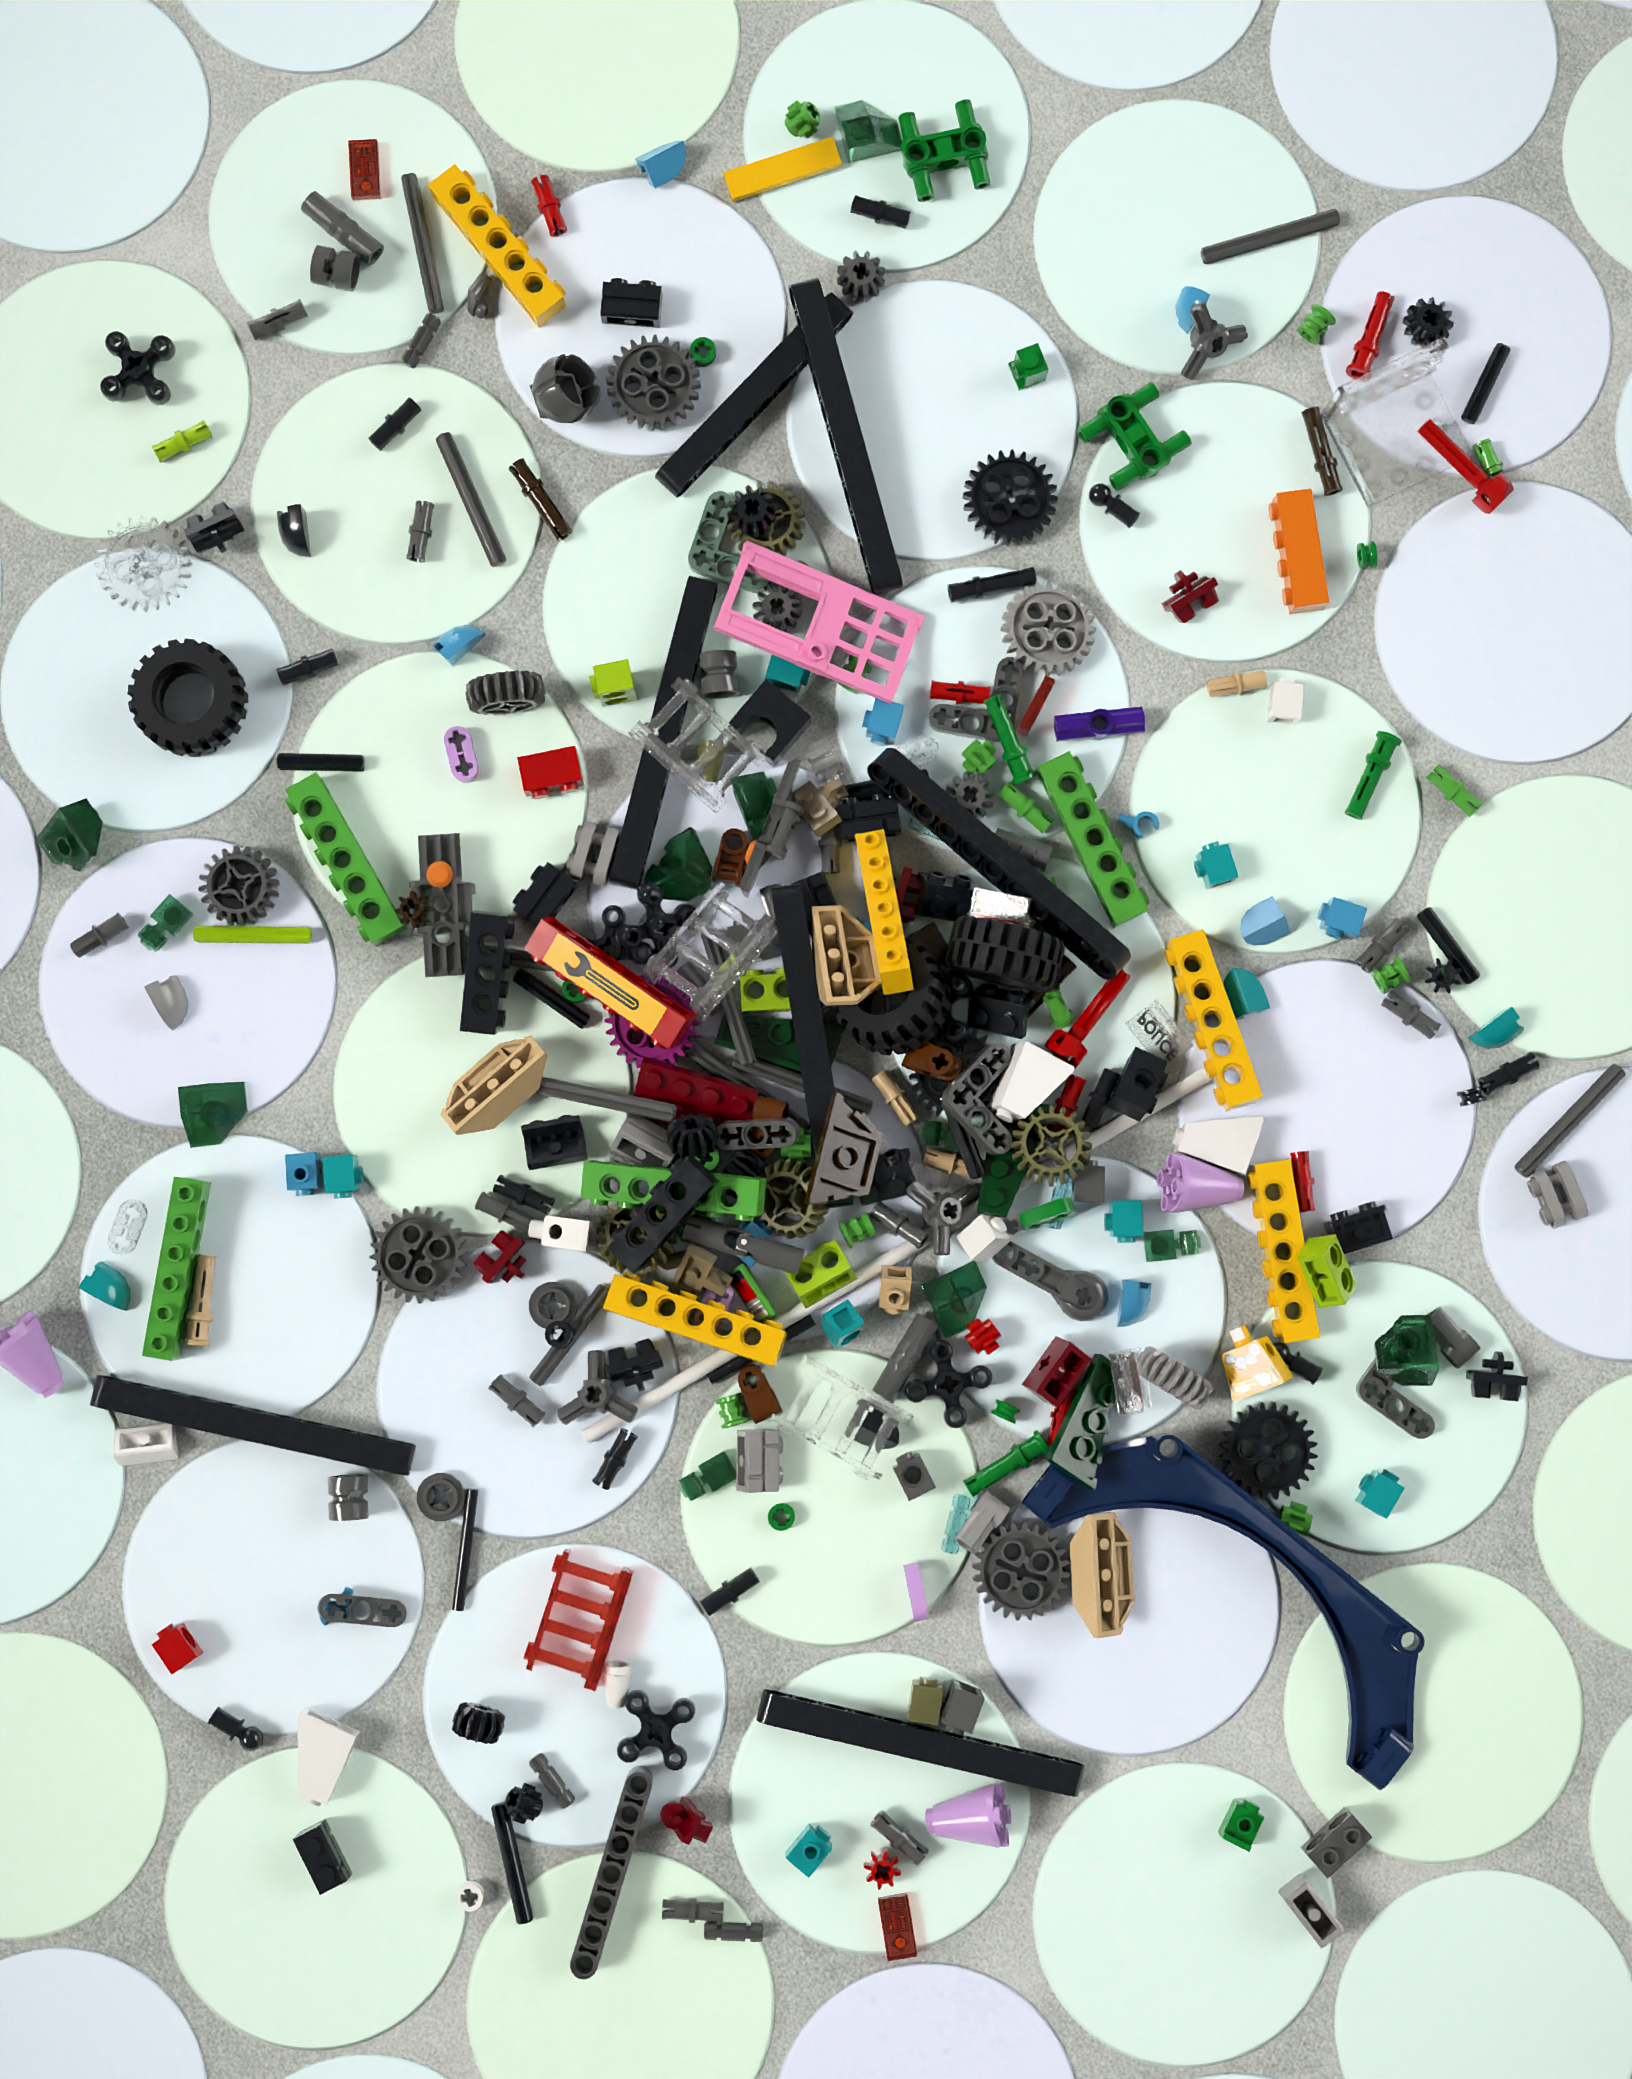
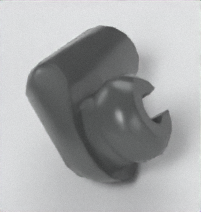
M480 273L468 289V312L473 317L476 315L480 319L484 318L488 312V305L481 302L482 295L492 283L491 278L485 273Z

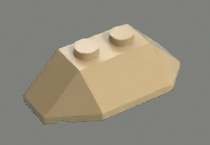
M841 905L811 907L812 955L819 999L826 1006L858 1004L882 986L873 934L857 919L847 914L848 911Z
M531 1035L524 1037V1039L499 1043L453 1084L446 1106L442 1109L440 1115L456 1135L496 1128L539 1090L548 1055Z
M1115 1512L1087 1514L1070 1542L1073 1606L1094 1638L1121 1635L1124 1629L1123 1624L1127 1620L1135 1600L1132 1540L1124 1526L1118 1521Z

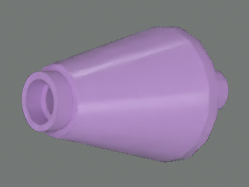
M1169 1153L1164 1170L1160 1169L1157 1173L1156 1183L1158 1187H1161L1162 1191L1161 1210L1163 1212L1179 1213L1230 1204L1234 1201H1240L1244 1194V1181L1241 1177L1184 1154Z
M29 1311L21 1316L11 1328L6 1326L0 1330V1366L37 1394L41 1393L44 1398H47L58 1391L65 1383L61 1379L63 1374L42 1323L37 1315Z
M1003 1783L990 1784L933 1805V1808H927L925 1812L927 1832L929 1834L935 1833L938 1837L990 1847H1009V1832L1006 1824H1011V1809L1009 1805H1004L1005 1788Z

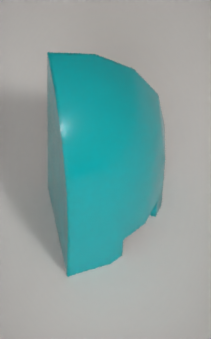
M1233 968L1227 973L1223 985L1236 1020L1243 1019L1244 1016L1250 1013H1260L1270 1008L1260 981L1251 972L1243 968Z
M1511 1006L1503 1009L1468 1038L1477 1046L1486 1049L1500 1048L1524 1031V1027L1519 1026L1516 1022L1520 1017Z
M98 1262L94 1266L95 1270L92 1275H86L78 1288L108 1305L127 1311L131 1298L130 1287L125 1277L107 1264Z

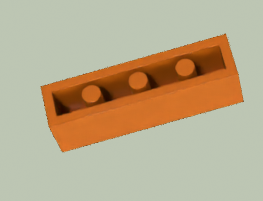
M1312 489L1276 493L1272 503H1269L1268 510L1270 520H1275L1276 531L1273 532V543L1275 549H1279L1281 560H1278L1277 568L1279 577L1284 578L1285 588L1282 589L1283 604L1288 606L1289 614L1324 610L1329 604V596Z

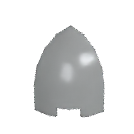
M172 975L161 983L157 980L144 986L165 1024L172 1031L181 1025L187 1015L189 1002L186 991L178 976Z

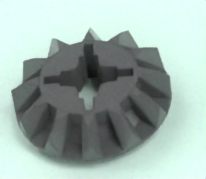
M547 1282L538 1286L533 1291L529 1300V1312L533 1321L544 1329L554 1321H563L569 1324L577 1309L574 1293L566 1285L558 1282ZM554 1292L556 1302L566 1305V1308L557 1309L553 1319H551L550 1309L541 1307L540 1304L550 1302Z
M432 1474L425 1478L418 1488V1507L431 1520H450L464 1506L465 1491L461 1481L451 1474ZM433 1486L441 1492L449 1488L451 1489L446 1497L450 1507L443 1502L431 1505L437 1496Z

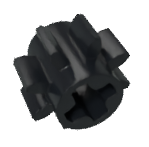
M1436 958L1437 966L1434 969L1426 967V970L1432 973V977L1427 978L1425 982H1434L1436 984L1434 988L1435 993L1439 991L1440 987H1445L1449 994L1451 993L1449 986L1452 983L1456 985L1461 984L1459 980L1455 979V974L1460 973L1462 970L1461 968L1453 970L1450 967L1453 962L1451 958L1447 961V964H1441L1440 959ZM1439 968L1452 972V975L1448 977V982L1445 984L1441 980H1435V976L1439 974Z
M524 1783L522 1788L515 1786L507 1794L505 1799L506 1814L513 1816V1821L525 1824L527 1819L534 1821L540 1815L543 1808L542 1793L535 1791V1786Z

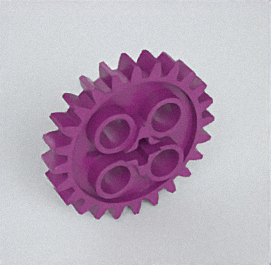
M655 973L651 974L649 981L645 975H639L693 1014L700 1013V1009L691 1008L696 998H686L689 989L684 987L678 990L680 981L675 979L669 985V976L663 975L660 982L658 975ZM613 1015L611 1018L604 1019V1022L612 1024L613 1027L605 1032L607 1035L615 1036L609 1043L610 1046L620 1045L616 1054L618 1056L628 1054L626 1063L629 1064L637 1059V1068H641L644 1057L665 1063L669 1060L674 1065L678 1064L676 1055L678 1054L686 1058L685 1046L695 1047L690 1038L700 1036L699 1033L693 1030V1026L702 1024L701 1021L694 1019L678 1046L662 1049L654 1045V1048H650L651 1037L644 1033L642 1042L635 1044L632 1040L635 1030L630 1028L626 1023L627 1020L620 1015Z

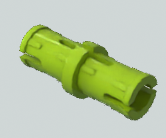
M202 420L200 423L182 432L180 430L175 431L174 436L156 445H152V449L156 452L155 455L159 462L162 463L164 460L182 451L185 453L191 451L190 447L208 438H212L213 435L209 431L205 420Z

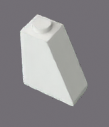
M1028 1041L1013 1043L1009 1050L1011 1054L1010 1063L1000 1073L987 1108L996 1112L995 1116L1005 1122L1025 1119L1073 1073L1075 1067Z
M1254 1116L1184 1123L1182 1128L1177 1127L1172 1139V1144L1176 1145L1174 1152L1187 1155L1238 1175H1246L1265 1118Z
M305 1707L298 1716V1794L305 1796L304 1800L312 1805H327L335 1792L361 1731Z

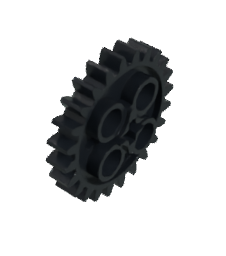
M1011 449L1009 457H1005L1002 450H1000L997 460L989 454L987 455V465L978 461L977 468L979 472L975 470L970 471L969 476L973 481L967 480L964 485L970 491L963 492L962 499L970 502L964 504L963 510L972 511L967 521H977L974 528L975 532L982 528L985 529L984 539L993 534L995 535L994 544H997L1000 538H1005L1006 546H1009L1011 539L1015 538L1018 545H1021L1023 536L1032 541L1034 537L1033 531L1040 535L1043 533L1044 529L1041 523L1050 525L1051 519L1047 515L1055 514L1056 508L1051 506V504H1055L1058 501L1057 496L1050 494L1056 491L1057 485L1048 484L1052 480L1053 474L1043 475L1046 465L1043 464L1036 467V456L1027 461L1026 452L1024 451L1019 458H1016L1014 449ZM1016 476H1024L1029 483L1025 486H1019L1014 482V478ZM996 482L1000 486V490L990 492L986 489L985 484ZM1029 491H1034V492H1035V495H1031V494H1027V493H1028ZM1007 493H1010L1011 497L1015 498L1014 502H1010L1009 498H1005ZM987 500H988V501H995V502H993L992 504H989V505H986V504H985V501H987ZM1025 503L1031 504L1035 512L1025 514L1021 511L1020 506ZM994 510H1002L1006 513L1007 517L1003 520H996L991 513Z
M938 1027L939 1036H933L929 1043L947 1049L955 1056L957 1055V1049L962 1047L963 1055L961 1062L964 1069L968 1065L965 1061L966 1057L970 1054H978L987 1046L985 1043L988 1035L985 1034L979 1039L977 1037L978 1028H974L965 1043L955 1045L947 1040L944 1030ZM955 1030L953 1036L958 1035L960 1032ZM999 1053L993 1054L994 1057L985 1065L988 1067L991 1063L999 1061L997 1058ZM977 1069L972 1070L970 1074L973 1084L979 1086L983 1081L982 1073ZM917 1072L910 1074L909 1080L917 1081L911 1087L912 1092L921 1091L917 1101L927 1100L928 1103L925 1110L929 1111L936 1107V1117H939L944 1111L940 1101L944 1091L938 1092L932 1088L931 1083L936 1077ZM999 1076L978 1097L983 1104L985 1101L989 1103L992 1096L991 1093L994 1091ZM958 1092V1093H956V1094L958 1095V1098H960V1096H961L963 1093H962V1092ZM975 1112L971 1115L972 1118H975Z
M1259 1401L1256 1411L1248 1404L1246 1405V1415L1236 1411L1239 1419L1237 1423L1232 1420L1227 1421L1232 1427L1231 1432H1221L1228 1440L1227 1442L1219 1443V1446L1226 1448V1453L1219 1455V1458L1229 1462L1222 1469L1223 1471H1233L1229 1479L1232 1482L1240 1480L1238 1486L1242 1490L1249 1486L1248 1494L1251 1497L1258 1490L1260 1498L1266 1500L1268 1492L1271 1493L1275 1500H1278L1279 1491H1282L1286 1496H1290V1486L1300 1490L1298 1480L1309 1481L1308 1476L1304 1473L1305 1470H1315V1467L1308 1463L1309 1459L1318 1458V1455L1310 1452V1448L1318 1445L1317 1442L1308 1441V1437L1314 1431L1311 1429L1304 1430L1303 1428L1308 1421L1306 1419L1296 1421L1299 1412L1294 1410L1288 1415V1406L1285 1404L1278 1411L1276 1402L1273 1401L1270 1402L1268 1409H1266L1263 1402ZM1269 1421H1274L1277 1425V1432L1272 1437L1265 1436L1263 1430L1264 1425ZM1285 1433H1289V1437L1286 1440L1278 1443L1271 1449L1273 1453L1271 1457L1267 1455L1261 1456L1265 1452L1263 1447L1265 1444L1273 1446ZM1245 1440H1251L1254 1444V1450L1248 1456H1243L1240 1452V1446ZM1288 1445H1293L1296 1449L1295 1457L1290 1461L1284 1460L1282 1455L1283 1449ZM1261 1456L1251 1468L1247 1467L1251 1460ZM1264 1464H1270L1273 1473L1270 1478L1262 1480L1259 1476V1469Z

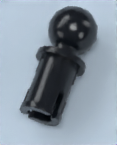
M1098 483L1091 487L1088 496L1090 502L1095 506H1106V515L1110 513L1130 529L1139 518L1140 512H1137L1121 500V495L1118 494L1115 498L1112 497L1111 489L1107 485Z
M1273 1343L1290 1371L1311 1382L1312 1385L1316 1383L1322 1373V1367H1318L1301 1357L1299 1351L1292 1355L1285 1343Z
M219 1706L207 1722L209 1725L211 1724L230 1736V1741L235 1736L239 1738V1743L244 1750L255 1751L263 1743V1733L259 1728L254 1726L245 1728L242 1726L245 1719L240 1721L222 1710Z

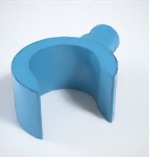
M1148 811L1141 812L1136 817L1120 813L1117 820L1118 823L1131 827L1133 834L1139 839L1143 836L1137 826L1138 820L1142 818L1149 819L1156 830L1159 829L1160 825L1157 816Z
M345 1587L342 1592L343 1595H352L354 1593L349 1587ZM332 1599L328 1604H324L323 1610H327L329 1606H337L342 1612H345L343 1618L348 1619L347 1604L350 1599H345L346 1606L336 1605L335 1599ZM320 1617L322 1624L327 1626L329 1622Z

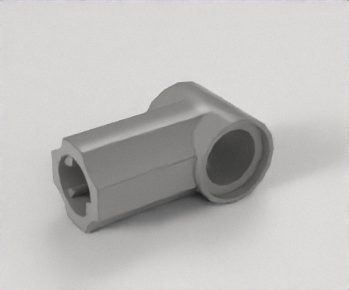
M984 1490L971 1507V1514L953 1539L963 1549L975 1554L992 1529H996L1006 1517L1010 1507L988 1490Z

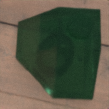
M863 100L834 106L848 163L901 151L902 138L896 119Z
M764 771L730 779L732 792L752 841L758 840L769 816L774 795L777 792L773 778L767 779Z
M85 798L58 808L36 837V841L52 863L71 865L73 870L81 872L88 867L97 855L103 821L99 817L98 812Z
M689 827L669 839L663 848L667 853L661 858L657 866L652 863L645 875L644 883H654L662 888L663 899L690 901L699 895L705 894L710 889L713 867L695 829Z
M245 1082L206 1083L178 1087L180 1114L190 1148L221 1145L238 1121H241L248 1112Z
M976 1261L966 1263L920 1284L945 1339L966 1330V1326L975 1320L987 1289Z
M1401 1315L1394 1322L1393 1326L1374 1343L1377 1372L1402 1386H1432L1439 1371L1432 1315Z

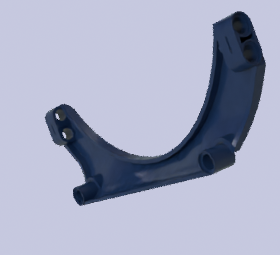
M1169 1433L1158 1434L1155 1438L1150 1435L1102 1446L1101 1451L1104 1454L1102 1463L1097 1465L1095 1478L1098 1480L1095 1490L1087 1489L1054 1465L1050 1464L1024 1497L1021 1504L1052 1529L1066 1522L1087 1516V1514L1116 1509L1154 1508L1174 1510L1201 1516L1223 1524L1250 1538L1282 1563L1304 1587L1322 1614L1333 1637L1342 1664L1347 1689L1349 1716L1346 1764L1378 1790L1384 1789L1414 1749L1415 1676L1418 1653L1422 1651L1425 1643L1423 1634L1179 1438ZM1166 1439H1171L1174 1443V1451L1170 1455H1162L1160 1452L1161 1443ZM1407 1632H1412L1414 1636L1413 1643L1410 1646L1403 1647L1401 1643L1402 1636Z

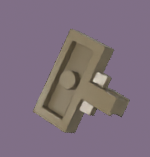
M838 778L818 789L811 781H808L792 792V802L802 807L801 818L814 834L820 837L842 822L834 808L838 805L839 801L849 794L844 784Z
M691 1242L671 1285L679 1291L682 1290L694 1294L697 1298L703 1288L723 1297L733 1278L714 1266L718 1258L716 1255Z

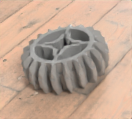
M1152 1346L1145 1347L1144 1351L1136 1359L1137 1362L1134 1369L1137 1374L1192 1408L1202 1409L1204 1404L1210 1399V1394L1214 1389L1211 1382Z

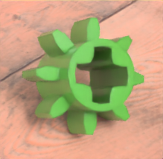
M796 100L787 107L789 112L785 114V126L793 136L801 138L805 135L808 139L818 131L816 126L820 124V113L813 103L809 101L800 103Z
M976 739L961 753L966 759L962 766L970 775L977 771L982 776L997 762V759L993 756L997 749L988 740L981 744Z
M800 1128L799 1139L791 1146L781 1148V1157L795 1158L796 1162L804 1160V1157H811L812 1135H804V1128ZM789 1131V1134L783 1135L785 1136V1139H787L792 1133L791 1131Z
M1291 1501L1290 1507L1282 1505L1277 1516L1296 1533L1307 1536L1313 1519L1312 1514L1306 1513L1308 1506Z

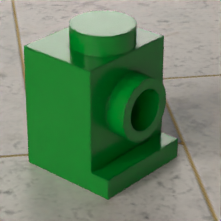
M1038 343L1017 350L1014 361L1008 363L1018 391L1046 381L1049 369Z
M1233 1799L1218 1830L1219 1835L1226 1841L1250 1852L1251 1845L1264 1820V1816L1259 1812L1260 1807L1246 1799L1242 1803ZM1242 1820H1248L1249 1824L1247 1828L1244 1830L1240 1829V1822Z

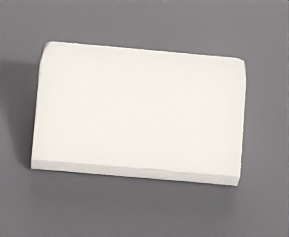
M164 1423L115 1429L114 1459L119 1466L178 1459L176 1426Z

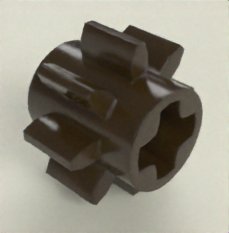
M411 890L409 893L410 897L403 898L399 896L398 899L401 901L400 908L394 911L402 914L401 924L407 925L411 921L412 927L419 929V922H431L428 915L430 911L434 910V907L426 904L429 898L427 895L423 894L417 899V893ZM415 905L419 906V910L414 911V915L410 914V909H414Z

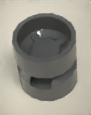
M317 245L314 249L310 265L311 283L327 287L334 283L336 289L353 292L359 278L360 255L344 250L337 254L334 248Z
M712 650L699 654L700 672L705 674V677L701 679L702 697L722 699L739 695L738 676L733 674L735 669L738 668L736 651Z
M353 1474L328 1477V1494L333 1497V1500L328 1503L330 1521H351L369 1518L368 1501L363 1496L368 1492V1475Z

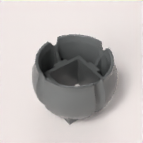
M561 354L560 356L552 357L544 362L536 372L530 389L540 418L550 419L558 423H575L590 415L598 404L601 396L600 386L593 384L597 377L591 367L580 357L574 354L568 356Z

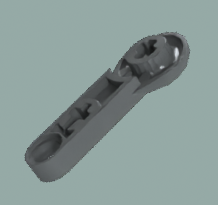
M1011 1241L1007 1245L1011 1247L1013 1256L1008 1262H1001L996 1254L992 1257L993 1262L998 1266L1051 1294L1062 1311L1071 1319L1080 1322L1091 1321L1099 1317L1106 1309L1108 1289L1104 1281L1094 1273L1063 1270ZM1019 1251L1024 1253L1021 1260L1028 1263L1032 1259L1036 1261L1035 1267L1039 1269L1037 1274L1031 1273L1027 1276L1025 1274L1026 1268L1017 1264L1016 1270L1011 1268L1018 1258ZM1083 1288H1087L1089 1290L1088 1296L1091 1297V1300L1088 1304L1084 1301V1305H1080L1078 1303L1079 1297L1075 1294L1078 1289L1083 1291Z

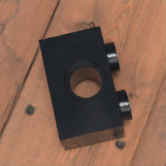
M1135 1046L1125 1063L1107 1107L1139 1122L1146 1113L1151 1115L1158 1101V1098L1154 1097L1156 1089L1161 1090L1168 1077V1074L1164 1072L1168 1061ZM1135 1082L1142 1083L1145 1089L1139 1088Z

